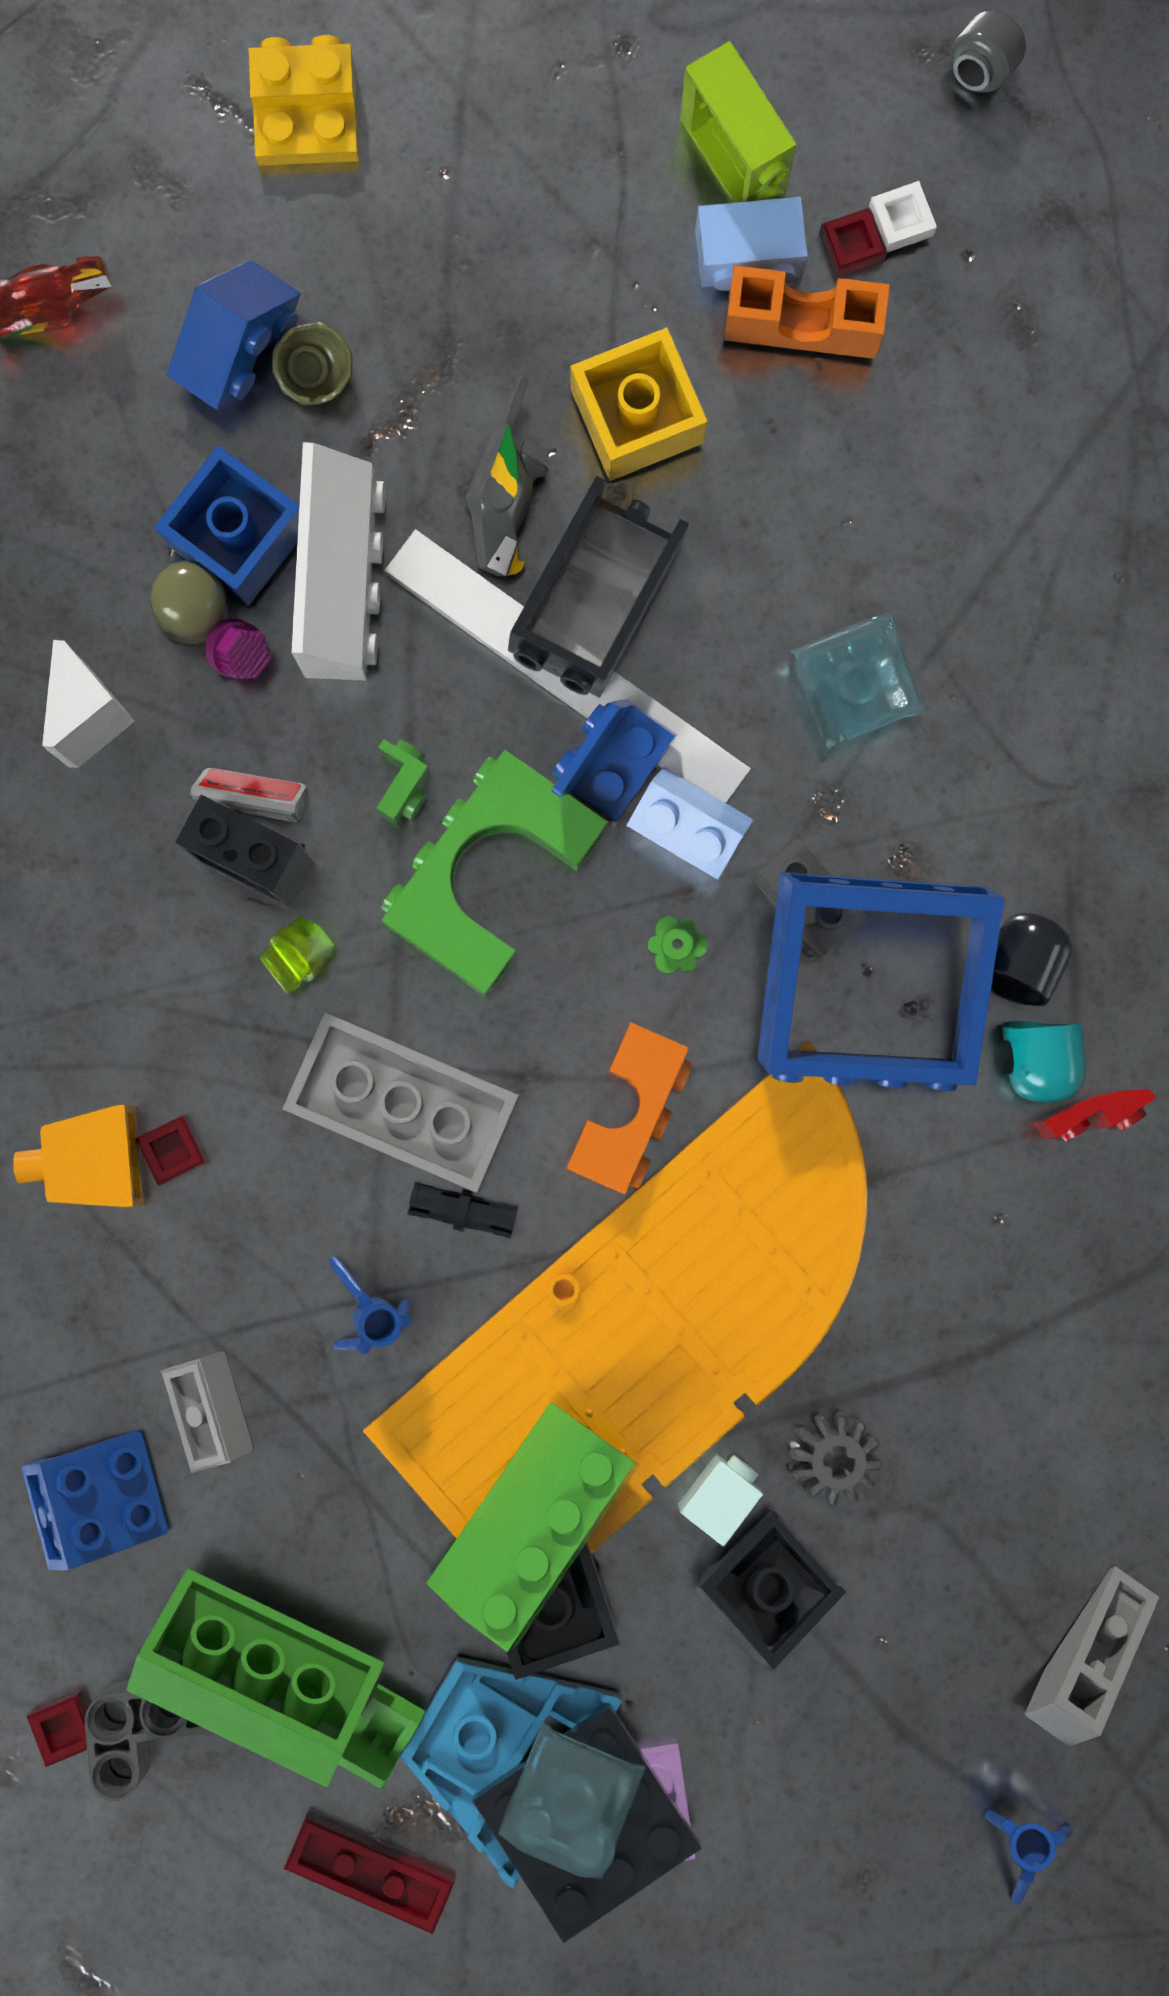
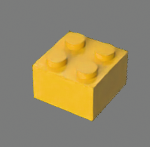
M667 327L570 366V390L609 481L704 444L708 421Z

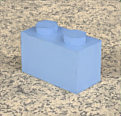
M801 196L698 206L695 232L702 288L714 286L717 290L730 291L734 265L786 271V284L793 282L796 278H802L808 255Z
M664 767L649 784L626 826L718 880L754 820Z

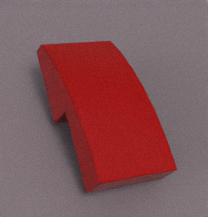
M1151 1089L1103 1093L1063 1105L1035 1120L1033 1124L1043 1139H1056L1061 1136L1064 1142L1086 1131L1091 1126L1087 1119L1090 1116L1098 1128H1111L1116 1125L1119 1131H1122L1144 1118L1147 1113L1143 1107L1156 1099Z

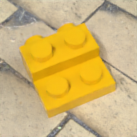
M320 35L312 39L311 45L291 46V43L284 38L270 37L264 39L260 43V47L248 48L250 98L254 114L255 158L258 166L358 162L355 64L351 43L342 44L341 40L335 36Z

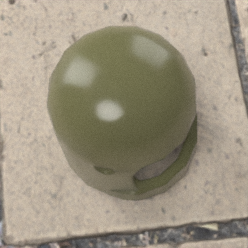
M184 560L171 563L159 572L152 584L150 601L155 623L165 637L174 642L190 645L206 643L211 630L221 621L229 619L230 604L223 582L198 562Z

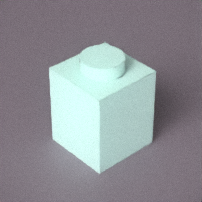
M716 1453L678 1503L680 1513L724 1547L763 1495L759 1486L754 1483L759 1475L735 1455L727 1462Z

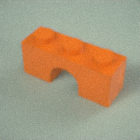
M734 265L726 315L725 341L876 358L885 331L890 284L838 278L833 289L825 292L811 293L799 291L788 286L785 283L786 271Z
M630 1022L609 1074L623 1079L633 1087L638 1097L637 1113L629 1124L613 1129L587 1120L566 1169L624 1195L629 1185L639 1189L651 1162L650 1159L642 1156L650 1137L660 1141L672 1114V1111L663 1108L671 1089L679 1092L682 1091L693 1066L692 1062L685 1060L689 1047Z

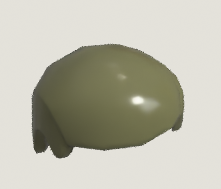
M315 322L297 326L283 334L281 340L274 348L273 376L282 393L303 405L323 404L339 396L352 376L353 354L344 336L327 324Z

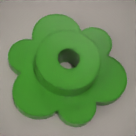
M667 916L659 919L656 923V936L649 939L647 947L652 954L656 955L655 964L660 972L671 974L677 971L678 968L684 972H690L696 967V958L706 953L708 941L703 934L695 932L696 923L692 919L684 918L678 922L675 918ZM678 940L682 943V947L675 949L672 943Z

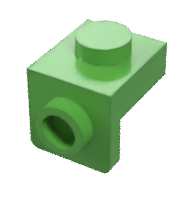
M383 739L378 747L381 757L400 768V771L376 809L383 819L399 828L405 817L412 820L424 804L427 793L422 789L431 774L428 765L423 763L426 756L420 750L403 740H399L395 746Z
M378 1684L362 1711L338 1765L374 1786L384 1788L397 1760L419 1726L425 1710Z

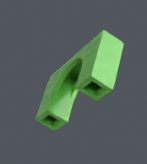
M505 749L497 760L490 756L482 764L473 779V783L478 787L467 802L458 799L442 822L447 827L444 834L436 845L428 841L423 846L412 863V867L417 870L405 887L398 883L388 894L381 906V909L386 912L381 921L387 928L486 998L515 960L517 954L516 950L469 918L457 904L453 880L457 864L462 855L472 844L486 836L498 833H512L534 841L578 872L606 833L608 821L571 795L567 794L558 797L551 792L555 785Z

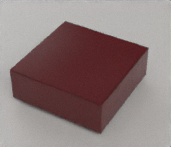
M869 208L821 224L819 233L836 278L884 262L886 251Z
M185 1115L135 1138L157 1186H162L209 1163Z
M81 1691L35 1709L26 1716L45 1767L87 1750L85 1713L88 1707Z

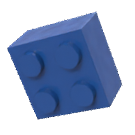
M218 445L153 528L168 547L184 559L203 565L223 582L228 592L249 606L297 545L300 505Z

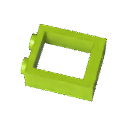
M728 41L685 67L680 121L733 203L784 198L787 192L797 144L732 43Z

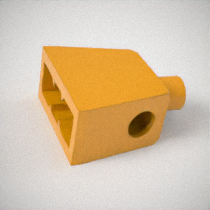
M116 1105L44 1125L40 1130L42 1149L18 1151L14 1154L13 1168L17 1183L44 1181L47 1202L115 1207L144 1206L139 1146L135 1139L138 1137L135 1106Z

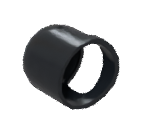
M1018 913L1007 919L1000 928L994 971L1011 976L1036 991L1020 987L993 972L991 992L1013 1003L1032 1006L1048 1004L1072 956V943L1066 931L1054 921L1034 913Z

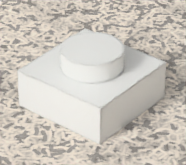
M919 181L874 196L870 200L868 208L886 253L934 236L937 226Z

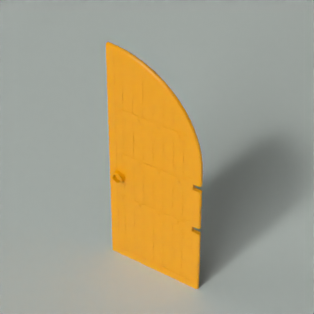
M809 1040L797 1049L798 1051L818 1052ZM768 1074L363 1429L368 1438L456 1539L550 1402L557 1405L640 1464L587 1543L592 1554L654 1499L642 1485L650 1476L654 1474L665 1488L745 1418L744 1413L734 1405V1402L746 1393L755 1405L759 1406L786 1382L816 1350L836 1320L852 1286L862 1253L867 1221L868 1192L863 1149L851 1109L840 1086L826 1082L823 1077L804 1076L802 1082L790 1083L776 1080L772 1077V1074Z

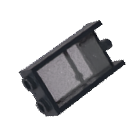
M596 476L511 629L508 651L513 653L515 660L524 667L534 671L544 669L560 677L561 683L569 690L580 695L591 693L600 698L670 565L678 554L689 523L679 519L674 531L670 534L647 522L650 508L644 502L632 500L626 511L602 499L606 480Z

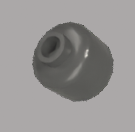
M986 10L975 15L951 47L950 62L958 82L965 88L976 92L990 93L1000 89L1024 59L1026 51L1024 33L1015 20L1000 11Z

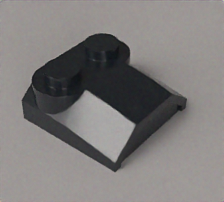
M770 1511L719 1562L708 1566L694 1587L702 1604L740 1648L766 1670H774L846 1593L841 1586L836 1585L779 1521V1516L775 1511Z
M588 1543L581 1550L517 1647L507 1652L515 1680L620 1644L615 1627V1618L608 1605Z

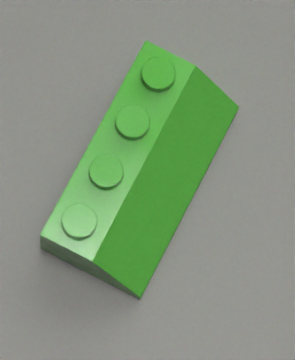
M550 1402L426 1584L463 1620L503 1650L509 1652L515 1649L640 1464L557 1405Z
M187 1568L137 1655L126 1691L316 1783L328 1787L384 1666V1662Z

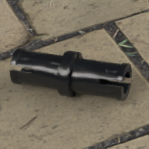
M415 1182L407 1215L453 1225V1230L461 1232L468 1228L511 1239L518 1205L499 1203L473 1196V1191L462 1189V1192L459 1193Z

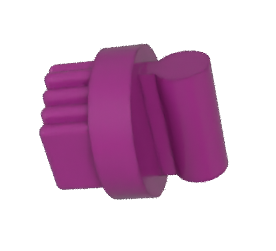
M237 618L223 620L211 630L206 641L205 654L203 655L214 671L230 679L257 678L271 659V655L268 654V643L264 641L266 636L254 625Z

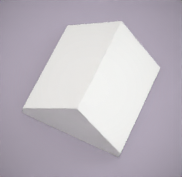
M53 640L42 746L66 766L79 768L135 721L91 668L65 641Z

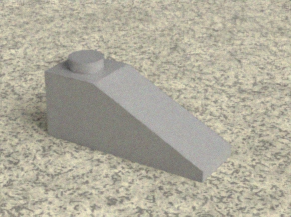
M1118 1567L1110 1568L1046 1666L1024 1715L1069 1747L1101 1736L1159 1600V1596Z

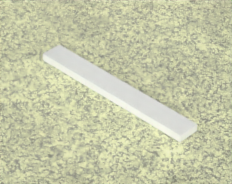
M416 529L385 569L386 575L585 718L588 719L599 704L605 706L608 702L628 699L672 730L678 736L656 766L658 770L661 771L666 767L724 803L729 801L750 772V767L615 671L612 673L601 697L598 698L591 693L580 695L569 690L561 683L560 677L544 669L534 671L521 665L515 660L514 654L508 651L510 631L524 606ZM541 618L539 619L533 630L534 633L601 666V661Z

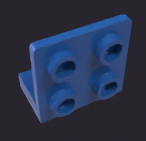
M628 699L608 702L605 706L599 704L582 728V731L588 736L581 747L578 746L575 751L569 749L552 772V775L558 781L553 786L551 792L558 797L575 792L615 822L621 819L678 736Z
M139 1431L130 1432L58 1457L39 1459L21 1465L48 1570H70L161 1537L168 1532L143 1436Z

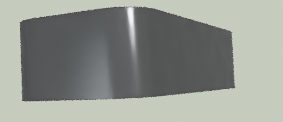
M129 1681L111 1684L96 1697L85 1713V1733L92 1788L98 1796L107 1801L126 1799L136 1790L149 1770L150 1740L213 1732L180 1716L168 1717L164 1715L157 1705L126 1691ZM115 1702L121 1705L126 1712V1723L115 1724L109 1721L104 1712V1703ZM121 1758L127 1761L132 1770V1777L122 1779L115 1776L109 1766L110 1759Z

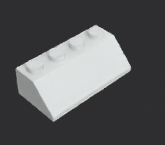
M303 442L292 654L305 678L367 681L368 665H376L378 652L377 634L369 633L370 614H379L380 584L372 582L373 563L381 564L382 532L374 531L375 513H384L385 482L377 481L371 462L309 442Z

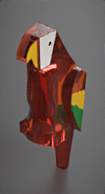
M98 256L76 258L77 263L57 267L38 264L27 267L7 280H0V338L60 329L70 323V316L80 304L112 287L107 265L103 258Z

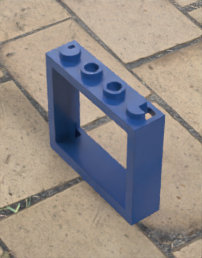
M780 872L757 1059L768 1074H772L774 1079L790 1083L802 1082L804 1076L823 1077L826 1082L836 1085H853L856 1079L875 1080L876 1084L889 1088H904L907 1082H923L930 1088L942 1091L956 1090L958 1084L976 1085L1005 898L986 886ZM806 906L972 917L951 1059L788 1050Z

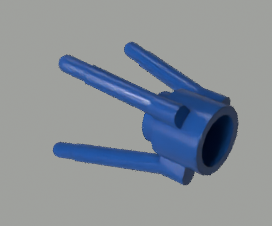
M331 1257L329 1259L330 1266L358 1304L353 1314V1325L355 1331L359 1334L357 1338L335 1341L334 1348L338 1351L358 1350L361 1354H366L372 1346L385 1347L392 1344L398 1338L401 1329L411 1324L409 1316L410 1302L402 1300L396 1311L386 1300L370 1298L345 1265L337 1257Z
M988 1810L985 1813L986 1819L1009 1836L1008 1852L1012 1860L1021 1868L1019 1879L1011 1896L1012 1903L1019 1905L1024 1899L1030 1884L1034 1882L1035 1871H1041L1053 1862L1056 1846L1070 1838L1073 1834V1829L1071 1826L1066 1825L1050 1833L1045 1827L1038 1824L1026 1823L1017 1826L1013 1821L1006 1819L997 1812Z

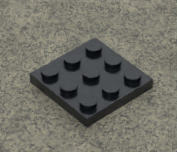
M610 1703L473 1796V1803L563 1943L701 1850L699 1839Z

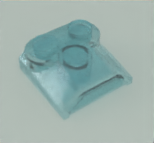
M890 613L855 622L810 640L789 652L792 658L793 675L802 686L827 751L835 749L836 746L845 741L902 718L925 712Z
M542 1723L499 1827V1835L523 1853L574 1875L602 1879L605 1870L613 1861L615 1845L645 1770L644 1766L637 1763L636 1765L630 1764L551 1729L549 1725Z

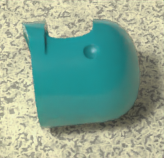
M1016 1020L1003 1023V1039L1011 1043L1014 1057L1013 1072L1009 1074L1010 1083L1020 1097L1034 1102H1055L1071 1098L1081 1090L1086 1079L1082 1023L1047 1024Z

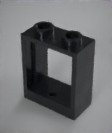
M202 794L199 796L175 842L198 862L288 908H291L314 864L298 843Z

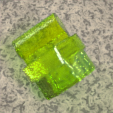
M297 917L288 927H281L269 939L270 946L264 949L258 958L287 994L298 988L302 981H312L324 969V964L332 957L333 944L320 926L306 920L304 917Z

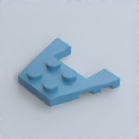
M457 1657L427 1707L419 1726L400 1758L445 1811L448 1810L465 1830L470 1842L480 1853L483 1852L498 1870V1875L505 1884L514 1888L520 1875L473 1803L474 1794L520 1764L547 1716H552L566 1726L573 1728L608 1703L617 1711L622 1703V1696L614 1691L538 1674H532L515 1680L511 1668Z

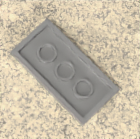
M324 1012L282 1110L478 1193L519 1095Z

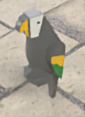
M524 375L518 377L499 422L492 429L465 496V502L470 510L473 523L478 568L498 577L516 575L521 572L526 564L525 560H519V546L516 534L530 507L533 481L536 478L545 476L549 471L545 465L550 454L549 451L527 440L512 437L511 434L529 380Z

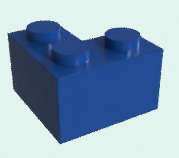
M251 259L196 286L166 376L216 410L234 399H243L255 381L256 375L252 370L257 356L266 347L280 341L283 334L296 326L298 316L294 312L301 293Z

